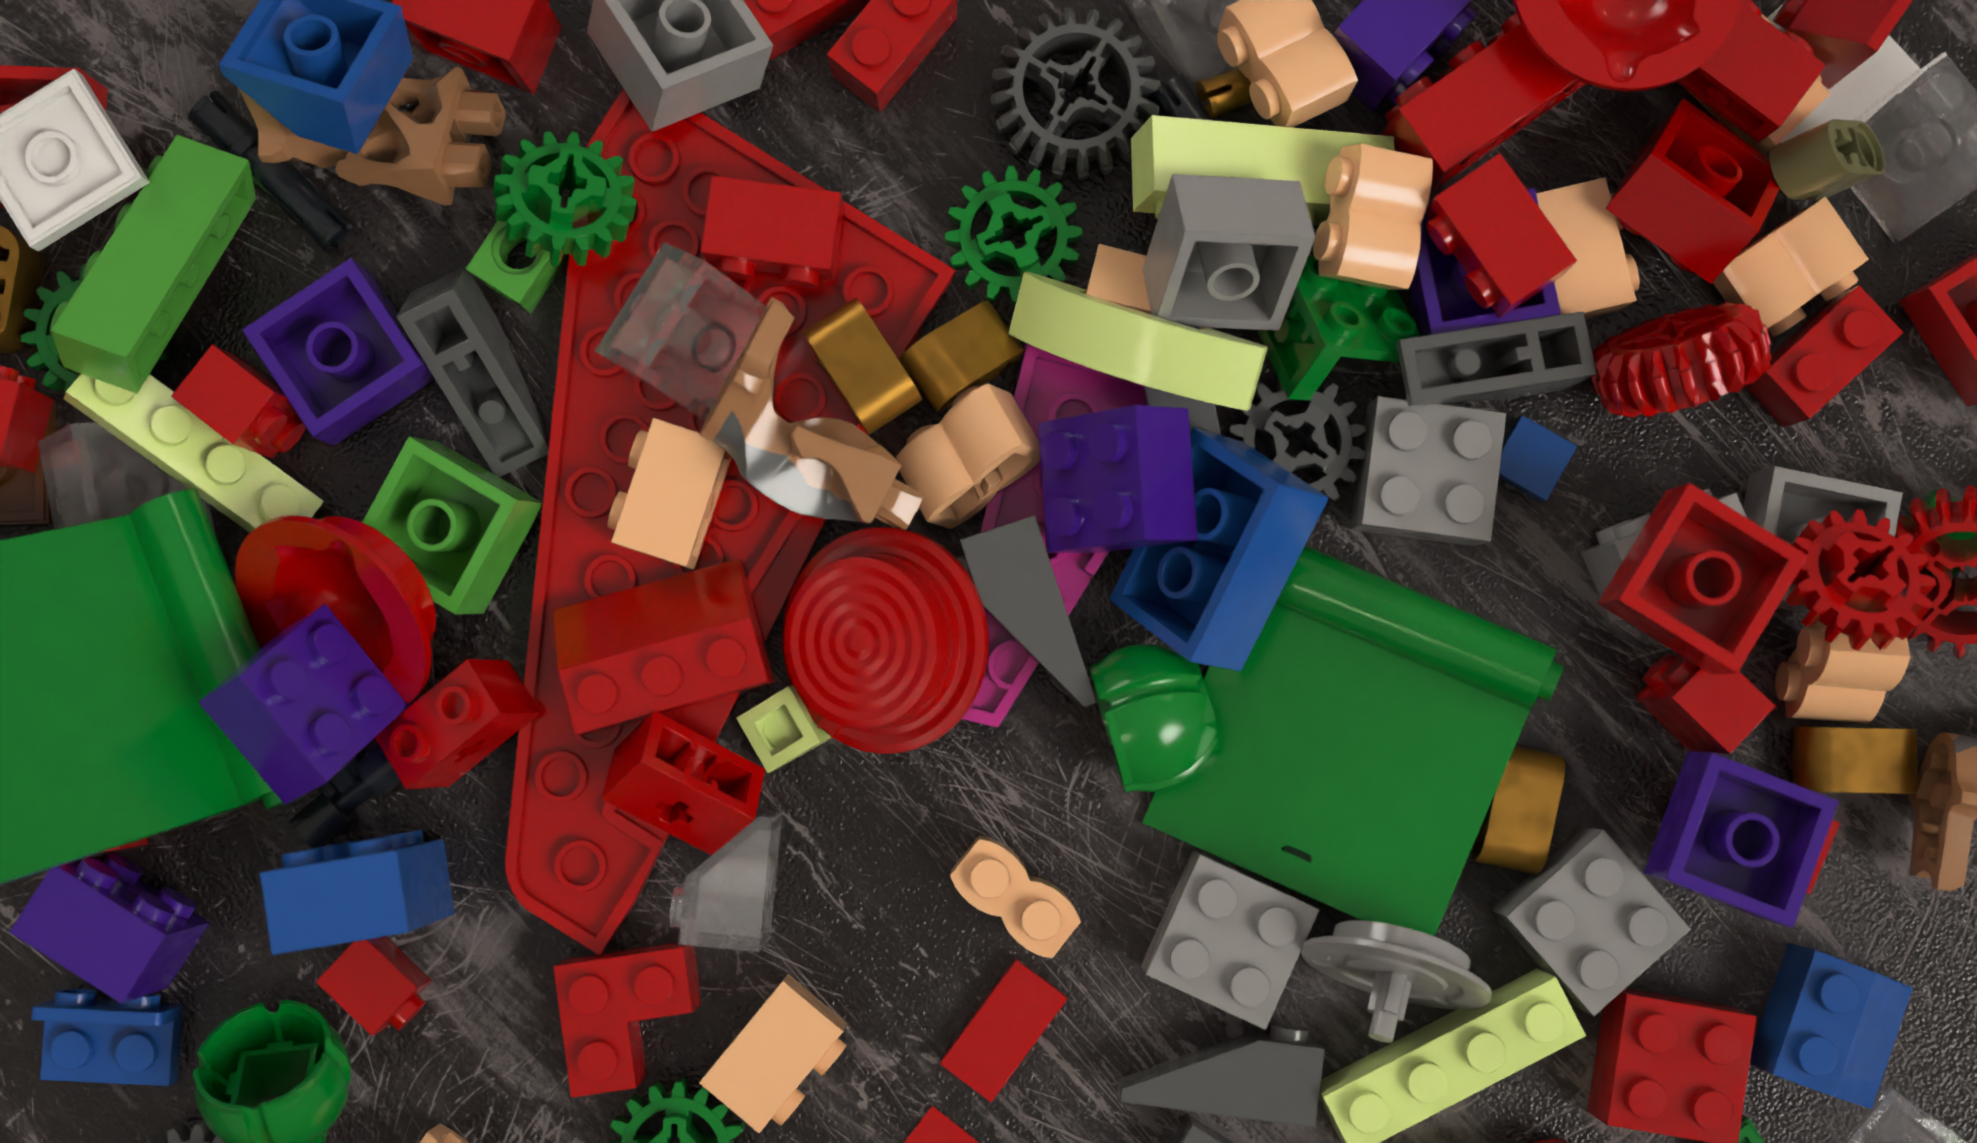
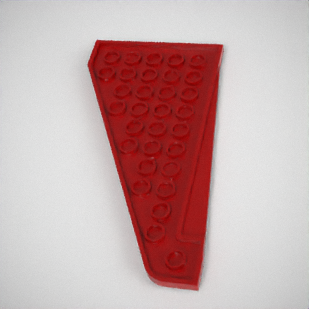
M622 89L585 148L588 149L592 143L599 140L603 142L601 155L603 159L607 160L620 155L623 159L621 176H633L635 184L632 198L637 201L633 222H629L625 241L612 240L608 257L603 258L591 249L588 250L586 265L579 266L574 260L573 255L569 254L524 686L541 713L522 727L518 733L505 856L507 880L518 902L529 912L599 956L605 952L637 901L670 834L601 799L614 748L644 719L591 734L575 735L558 672L553 610L740 558L765 645L827 520L793 512L772 501L742 477L735 460L732 458L694 570L614 544L611 541L615 530L608 528V518L619 491L625 493L629 491L636 469L629 467L628 461L638 432L640 430L649 432L652 420L656 418L700 433L723 382L735 365L769 299L773 297L782 302L794 317L780 346L777 357L772 396L773 409L777 415L788 423L824 417L840 419L854 424L867 434L816 357L802 332L849 301L857 298L899 360L901 355L915 344L923 326L956 276L955 269L843 201L845 207L834 281L819 279L818 287L803 288L781 283L779 281L780 274L755 271L754 279L750 280L718 275L716 273V265H709L701 253L712 175L818 190L825 189L701 112L651 132L624 89ZM741 692L662 714L716 743Z

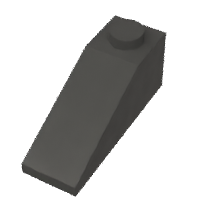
M466 265L410 292L396 317L493 474L501 477L548 455L549 436L500 322L471 273L466 270Z
M1584 311L1407 338L1396 342L1408 406L1502 400L1567 390L1596 375Z
M1035 515L961 539L960 545L964 555L955 558L971 577L980 595L984 609L1081 707L1097 703Z
M1270 1024L1269 1034L1252 1031L1118 1078L1117 1094L1120 1102L1315 1128L1325 1049L1316 1040L1308 1039L1309 1029L1286 1024Z

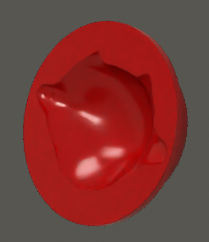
M1513 0L1518 18L1530 40L1544 57L1557 68L1584 83L1596 87L1620 91H1637L1657 88L1675 82L1704 64L1723 45L1733 30L1744 0Z
M295 515L280 516L262 523L245 538L236 558L235 583L252 630L263 647L284 629L326 604L408 705L422 692L431 670L432 653L430 643L436 628L435 606L430 590L420 571L396 543L380 531L363 522L336 516L321 519Z
M872 527L857 530L833 540L823 547L804 567L791 590L786 605L782 629V649L791 685L795 686L811 718L818 725L817 728L823 729L830 735L831 739L835 738L852 748L877 754H893L918 749L936 741L949 732L964 717L973 704L985 675L989 637L986 614L977 588L961 563L949 551L932 539L914 531L893 527Z

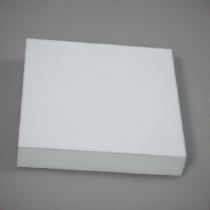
M72 69L0 114V200L32 249L41 251L150 183L85 77L75 69Z

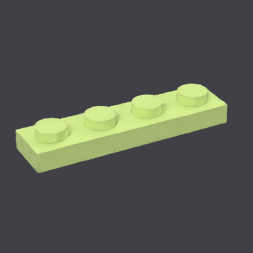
M83 374L65 392V401L188 489H196L203 500L249 533L262 523L280 516L295 515L312 518L324 502L260 454L230 443L173 399L171 395L174 392L150 374L138 394Z

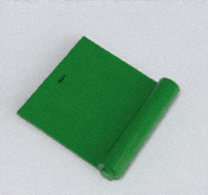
M196 489L180 490L157 497L142 504L128 515L0 540V885L262 801L266 811L285 805L198 703L200 699L256 654L260 647ZM304 795L298 797L297 799H295V800H293V801H296V800L302 798Z
M1305 545L1242 670L1237 671L1209 666L1203 680L1217 721L1220 749L1212 751L1203 766L1186 781L1176 787L1155 792L1142 823L1362 921L1397 925L1435 936L1528 714L1537 697L1548 702L1550 701L1564 665L1553 661L1557 648Z

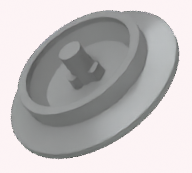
M1345 921L1336 924L1332 936L1312 938L1305 941L1302 946L1301 955L1303 959L1314 969L1346 985L1371 993L1367 1011L1373 1014L1368 1036L1377 1041L1393 1042L1397 1021L1404 1020L1407 1003L1443 1009H1476L1486 1006L1491 1000L1492 991L1487 983L1469 972L1471 960L1465 952L1442 939L1420 931L1373 921Z

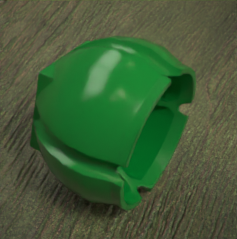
M1146 644L1131 645L1114 650L1099 662L1088 665L1108 740L1115 750L1116 758L1114 759L1125 793L1133 791L1159 792L1176 787L1192 777L1207 761L1212 751L1220 749L1216 717L1198 663L1189 662L1173 649Z
M282 1000L278 1011L270 1012L264 1003L261 1002L237 1011L223 1020L208 1034L197 1052L199 1067L193 1069L197 1106L206 1125L224 1143H325L327 1131L339 1117L348 1097L351 1066L350 1058L341 1035L316 1009L305 1003ZM284 1094L273 1100L264 1102L265 1096Z

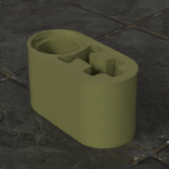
M1832 119L1773 146L1769 152L1770 167L1778 186L1787 197L1794 200H1819L1825 196L1827 198L1876 177L1885 170V157L1880 142L1870 126L1863 121Z

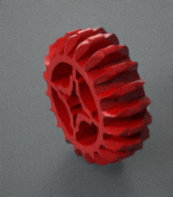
M1726 302L1715 306L1709 303L1700 308H1686L1683 311L1672 314L1665 313L1662 317L1653 320H1644L1640 325L1623 329L1619 335L1608 337L1603 344H1600L1592 352L1596 375L1592 376L1591 379L1595 393L1600 395L1602 405L1608 409L1609 413L1631 418L1641 414L1647 417L1662 412L1672 414L1679 409L1687 407L1696 408L1701 403L1719 400L1725 394L1739 392L1744 385L1754 383L1771 367L1770 360L1772 358L1769 346L1771 341L1766 324H1762L1759 311L1752 309L1750 305Z
M1972 485L1965 487L1963 501L1952 502L1951 494L1947 489L1942 487L1940 490H1937L1935 498L1936 507L1931 508L1924 500L1916 497L1910 504L1912 518L1899 514L1895 538L1905 533H1910L1914 537L1907 550L1911 555L1915 553L1927 554L1930 560L1926 564V569L1936 577V585L1927 596L1933 602V605L1920 620L1918 626L1909 634L1907 641L1916 638L1924 632L1928 634L1926 648L1931 654L1941 647L1942 642L1945 641L1953 643V653L1958 659L1965 655L1967 644L1977 643V611H1955L1954 609L1964 605L1977 606V576L1970 578L1968 573H1966L1965 579L1956 576L1952 579L1954 567L1960 566L1963 573L1964 566H1971L1973 568L1977 566V535L1966 540H1955L1945 534L1964 531L1977 533V490Z

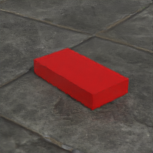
M1015 958L942 1057L940 1065L992 1103L1067 1001V995L1018 958Z

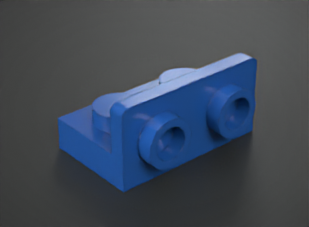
M61 989L55 991V999L32 1006L31 1020L44 1021L40 1080L170 1086L178 1082L183 1005L161 1004L160 993H152L121 1004L114 1001H96V990Z

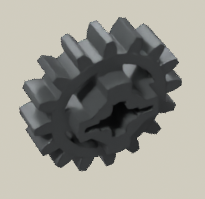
M1279 378L1277 379L1275 393H1272L1267 386L1261 383L1256 387L1254 394L1258 405L1251 404V408L1248 411L1235 409L1239 416L1245 420V424L1230 425L1226 433L1227 436L1242 441L1254 449L1256 433V437L1266 444L1268 458L1292 473L1307 470L1313 475H1320L1321 479L1309 485L1329 497L1328 503L1339 498L1337 488L1334 485L1335 481L1351 485L1357 479L1354 472L1347 467L1348 462H1360L1366 457L1364 450L1352 446V440L1366 432L1365 425H1349L1346 418L1357 406L1354 401L1338 406L1333 401L1338 390V386L1334 383L1328 386L1322 393L1316 391L1309 401L1288 399ZM1290 402L1307 404L1301 414L1284 416L1278 411L1273 412L1270 410L1277 405ZM1327 419L1331 423L1336 435L1337 450L1327 444L1323 426ZM1296 430H1300L1306 435L1303 446L1310 452L1302 451L1297 456L1291 457L1285 452L1289 441L1282 436V433L1290 436Z

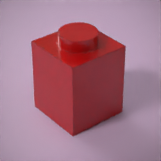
M387 936L354 941L316 983L373 1036L390 1025L399 1031L409 1023L426 1004L419 994L432 982V979Z

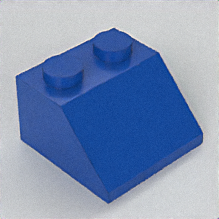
M260 0L219 63L221 73L296 136L358 154L413 61V55L402 6L383 0Z
M1788 942L1752 1046L1750 1064L1768 1073L1821 1093L1872 1109L1913 988L1817 950Z

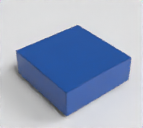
M1521 415L1517 417L1503 442L1499 479L1537 501L1545 502L1548 500L1577 446L1526 416Z

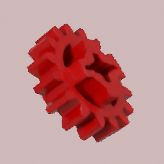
M1856 509L1846 523L1836 510L1830 511L1821 524L1811 520L1791 544L1808 555L1792 582L1796 587L1786 598L1788 605H1805L1808 609L1801 622L1804 626L1808 627L1819 621L1827 626L1825 641L1832 643L1841 633L1848 635L1852 650L1859 651L1870 638L1879 650L1886 649L1896 637L1901 640L1908 637L1933 605V602L1926 595L1936 585V579L1919 574L1921 569L1930 560L1927 554L1911 555L1907 547L1914 537L1910 533L1902 534L1897 538L1889 534L1890 519L1883 517L1876 526L1867 524L1863 510Z

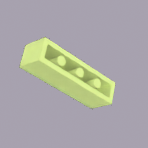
M1152 115L1131 138L1133 212L1155 213V218L1158 220L1172 174L1300 181L1312 227L1320 226L1323 221H1327L1330 213V195L1325 191L1327 168L1331 160L1339 155L1341 147L1361 143L1394 151V136Z
M1537 968L1492 991L1491 1000L1486 1006L1476 1009H1457L1321 1079L1319 1099L1342 1143H1380L1580 1040L1586 1034L1557 978Z

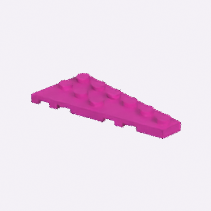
M1027 343L1014 400L1038 441V423L1131 405L1147 406L1143 385L1085 367ZM1041 460L1020 479L997 491L996 495L987 504L980 533L1035 515L1046 548ZM1108 552L1047 553L1068 616ZM984 609L989 637L987 666L980 690L962 719L998 728L1038 663Z

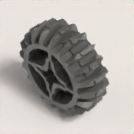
M1068 7L1063 10L1062 25L1055 27L1052 18L1048 14L1043 13L1038 17L1040 35L1037 36L1031 29L1024 26L1018 29L1017 40L1022 49L1005 45L1001 50V59L1010 68H997L992 73V83L1004 90L997 91L991 95V108L998 111H1006L996 120L997 131L999 133L1018 131L1009 142V150L1013 154H1018L1031 146L1033 150L1028 161V166L1034 170L1041 167L1046 157L1054 160L1052 177L1056 179L1062 178L1065 163L1076 164V177L1082 181L1088 178L1089 162L1091 161L1096 162L1099 171L1103 175L1112 172L1113 160L1110 152H1113L1119 159L1125 162L1132 160L1131 142L1128 139L1131 140L1134 134L1144 125L1142 121H1147L1152 115L1158 116L1160 109L1158 105L1148 99L1152 92L1161 86V82L1154 78L1144 77L1154 69V57L1152 55H1143L1133 58L1142 44L1139 34L1129 36L1121 42L1118 38L1123 22L1119 18H1115L1109 23L1106 30L1098 28L1099 12L1096 9L1088 12L1086 24H1076L1075 12L1072 8ZM1064 51L1086 52L1079 62L1072 65H1061L1052 60H1049L1046 64L1042 62L1044 59ZM1106 62L1115 69L1124 84L1127 96V108L1125 111L1112 104L1113 96L1104 91L1098 80L1101 77V72ZM1088 75L1085 98L1079 97L1075 100L1074 104H1069L1063 114L1065 92H1072L1077 85L1081 86ZM1027 79L1039 85L1038 92L1050 100L1053 106L1049 113V120L1044 128L1034 120L1026 106L1023 88ZM1079 123H1089L1100 129L1104 124L1110 127L1106 132L1088 139L1073 140L1064 138L1071 127Z

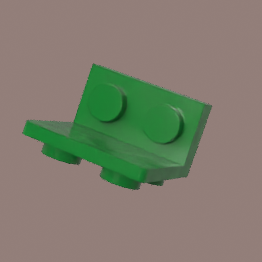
M1308 255L1279 331L1257 330L1263 345L1268 346L1267 354L1287 398L1309 401L1340 357L1400 363L1396 342L1401 339L1420 337V334L1398 291L1319 276V260L1315 259L1314 255Z

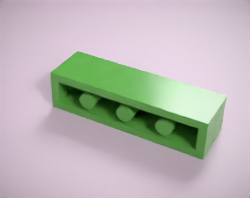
M176 135L163 156L158 155L153 159L146 175L150 183L142 188L133 203L128 202L122 207L116 219L113 235L102 252L96 251L91 255L84 269L82 283L70 301H63L58 306L51 321V336L54 339L64 368L138 394L256 200L249 160L180 135Z

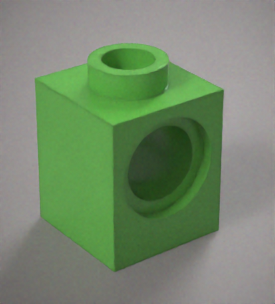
M497 221L466 267V270L480 282L532 314L568 260L569 254H563L560 264L553 266L550 261V252L541 249L531 265L523 269H513L509 264L510 253L516 245L527 240L523 237L509 242L505 238L507 222Z

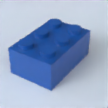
M1193 427L1190 433L1198 540L1134 548L1109 600L1189 662L1241 671L1329 497L1246 443Z
M422 830L386 835L365 841L355 840L282 854V868L260 872L272 955L408 933L455 914L444 839L424 842Z

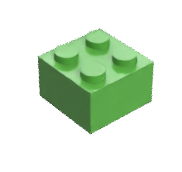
M409 436L367 512L363 523L383 533L407 554L423 576L430 590L433 602L453 614H484L539 514L543 503L442 443Z

